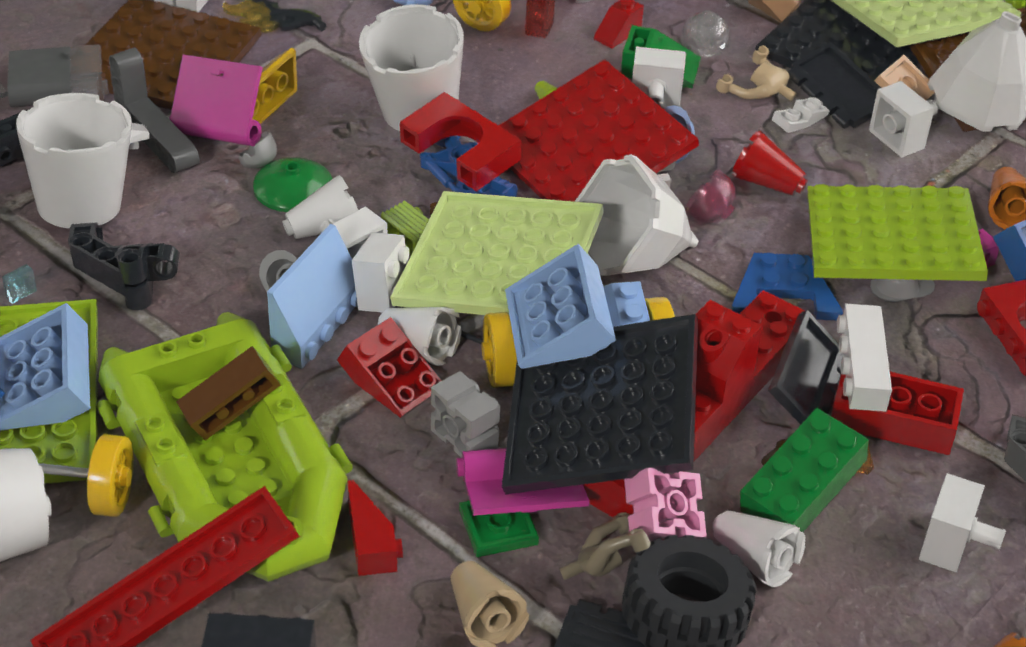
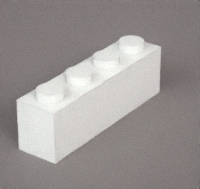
M845 304L843 315H838L837 333H842L839 339V353L844 354L841 361V374L846 375L843 384V395L848 396L849 409L886 412L892 386L881 306Z

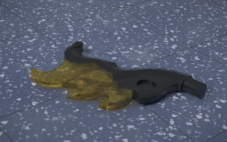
M244 0L236 5H229L226 1L223 3V11L226 14L245 17L240 18V23H248L252 26L259 25L256 27H260L261 32L264 33L274 31L277 28H280L281 31L293 30L303 25L315 26L319 31H324L327 27L326 23L322 21V17L314 12L304 9L280 8L278 3L272 0Z

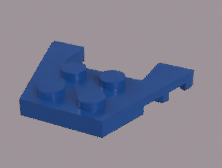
M753 253L731 309L740 314L765 290L779 298L813 300L816 320L837 321L838 315H843L841 306L824 279L814 278L813 262L809 255Z

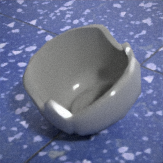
M263 132L261 141L255 144V146H250L249 150L238 154V158L243 166L250 169L260 168L274 160L277 153V145L271 132Z

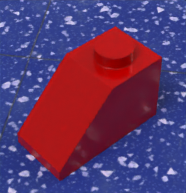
M619 0L612 4L595 32L594 40L611 49L628 38L632 25L642 27L644 5L634 0Z

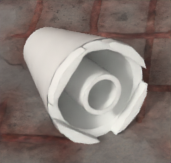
M340 175L334 177L285 213L286 220L282 221L288 236L293 235L295 239L320 235V226L325 220L328 222V219L331 218L337 222L358 211L353 196L350 197L347 190L344 191L348 189V186Z
M387 308L379 316L378 325L391 317L422 357L430 364L444 365L446 362H443V360L447 356L452 357L459 345L461 325H457L456 317H459V314L452 308Z
M730 510L719 514L713 522L714 538L720 544L729 548L732 555L737 554L744 562V566H747L758 579L773 588L785 583L793 574L788 571L793 562L799 565L805 549V535L795 525Z

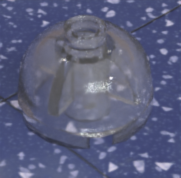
M709 10L693 14L684 24L681 35L682 46L690 51L692 49L699 51L698 55L701 56L721 54L729 44V28L726 21L720 15Z

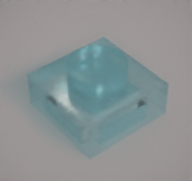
M27 264L2 276L6 298L12 304L37 291L33 269Z

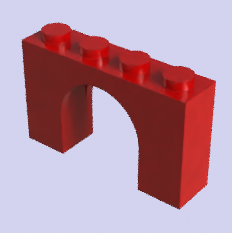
M445 92L400 121L401 143L418 154L439 140L450 136H464L478 142L476 146L457 158V179L476 192L521 160V139Z
M1026 280L983 288L977 303L978 313L984 318L992 333L997 336L1005 347L1007 354L1016 362L1021 373L1026 376V329L1020 324L1021 321L1026 320Z

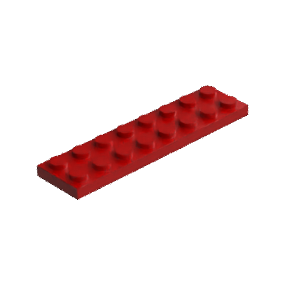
M263 486L32 638L30 642L33 647H135L300 536L270 492Z

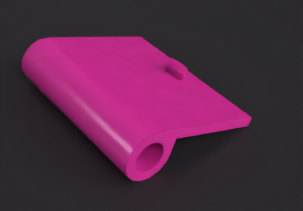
M183 55L169 120L184 135L255 146L260 141L262 135L260 123L252 118L263 67Z
M506 448L462 451V458H456L457 476L464 479L474 516L511 512L529 513L537 512V510L589 506V498L583 485L505 494L502 489Z

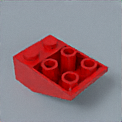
M391 317L346 345L337 359L338 363L355 384L400 418L431 397V387L442 381Z

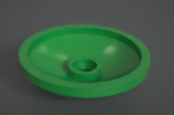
M287 157L270 162L260 169L253 180V191L257 200L264 206L276 211L288 212L333 178L324 166L313 160L301 157Z

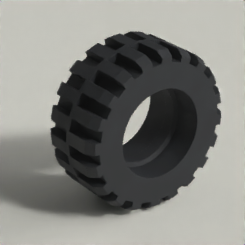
M671 535L667 536L665 540L658 538L651 541L649 548L636 552V556L631 559L621 602L622 614L631 632L634 635L638 634L639 641L646 647L648 645L652 647H736V645L742 642L748 629L756 599V584L748 567L744 566V562L737 554H730L729 548L722 544L717 546L713 544V540L707 538L699 540L695 539L693 535H685L684 538ZM672 593L690 594L705 602L688 601Z

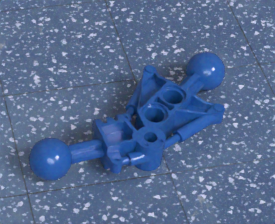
M450 136L435 143L440 147H446V149L436 153L423 152L420 154L421 167L429 170L446 188H450L453 192L517 197V185L499 176L477 192L457 179V158L476 146L478 142L461 144V136Z

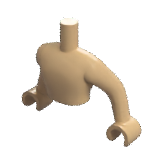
M764 45L755 50L752 56L753 62L760 65L751 77V81L757 87L751 89L741 88L733 84V77L729 74H725L722 79H718L716 85L720 93L730 92L748 100L768 98L780 93L792 101L797 94L786 86L790 79V74L785 69L774 66L768 61L769 49Z

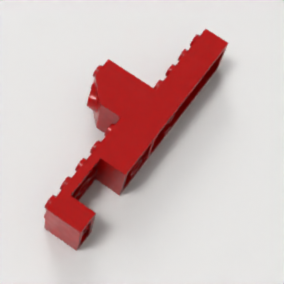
M763 290L740 314L712 300H709L695 314L698 320L694 461L772 379L797 316L805 310ZM624 479L583 484L590 505L611 517L620 512H626L629 515L634 514L633 505L626 503Z

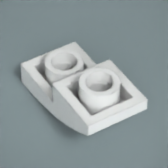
M809 97L796 100L793 109L788 108L775 111L772 120L787 133L815 124L826 117L830 110L823 106L819 99Z

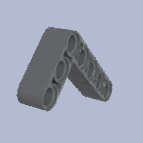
M134 47L111 55L109 57L114 100L129 112L132 123L143 124L149 131V139L142 141L173 173L199 164V154L193 143L148 98L144 63L140 52Z

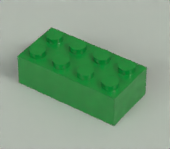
M816 408L741 489L740 511L744 514L792 524L800 528L799 531L804 532L867 461L869 439Z

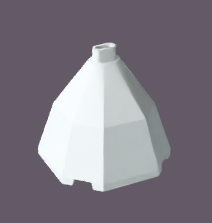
M1007 11L1002 12L1001 18L972 30L928 82L929 89L934 90L937 96L935 103L938 109L982 132L991 131L994 126H1006L1007 130H1017L1026 119V37L1020 27V17Z
M630 154L620 160H603L575 200V202L603 204L604 214L588 252L591 259L598 265L600 276L658 269L686 248H694L698 244L697 237L690 229L684 206L669 186L637 156Z

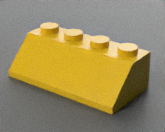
M288 49L262 68L252 118L260 124L298 91L296 49Z

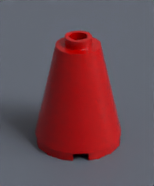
M760 130L756 131L749 139L754 143L749 144L747 148L744 147L732 169V176L791 196L796 192L800 194L808 182L805 179L806 173L768 136Z

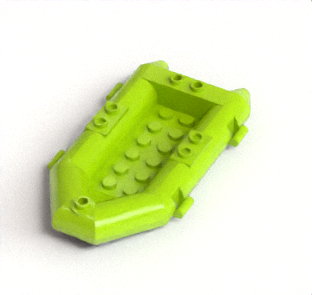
M224 312L217 318L216 326L133 352H127L118 347L107 349L103 354L98 381L108 400H100L97 403V408L106 427L114 429L121 426L125 436L132 443L133 452L160 506L155 505L148 510L160 537L174 534L177 541L180 542L265 486L300 537L246 573L270 582L329 559L348 481L346 474L352 471L353 466L340 444H333L329 448V445L285 374L291 370L292 365L279 345L269 348L254 322L231 312ZM253 346L268 363L281 386L205 441L189 425L176 401ZM112 409L117 412V417H115ZM164 515L171 518L170 525L168 524Z

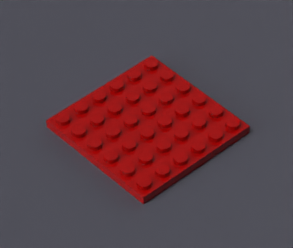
M605 59L498 125L521 139V160L511 166L510 169L541 199L575 202L603 160L624 159V156L631 154L637 156L656 174L699 146V140L694 134Z

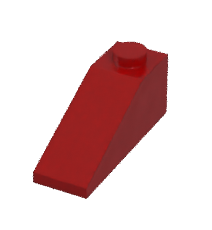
M354 480L347 481L348 506L358 576L398 572L397 559L403 558L402 539H395L392 523Z

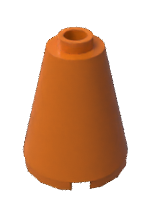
M1002 167L994 173L988 200L990 217L997 226L1003 229L1026 220V178L1012 167Z

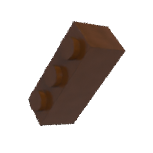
M251 346L176 402L189 425L206 441L281 386L268 363Z

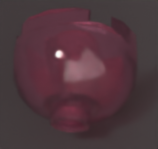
M719 169L709 177L713 181L702 184L686 204L685 211L700 222L712 223L721 217L726 220L735 210V207L732 205L736 199L735 186L730 178Z

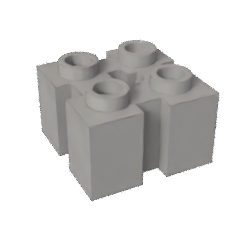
M461 371L431 387V405L436 408L431 413V431L446 444L452 443L454 451L461 458L462 451L498 448L499 427L497 424L500 418V405L494 397L489 396L485 392L480 393L478 384Z

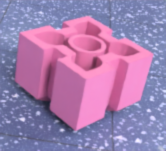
M646 468L633 478L624 479L626 503L633 505L634 514L628 516L629 532L633 529H642L648 535L650 542L658 538L665 540L667 536L677 535L678 538H684L685 535H693L695 539L699 540L707 537L704 512L697 511L696 501L702 499L699 473L676 472L669 475V473L663 474L654 468Z

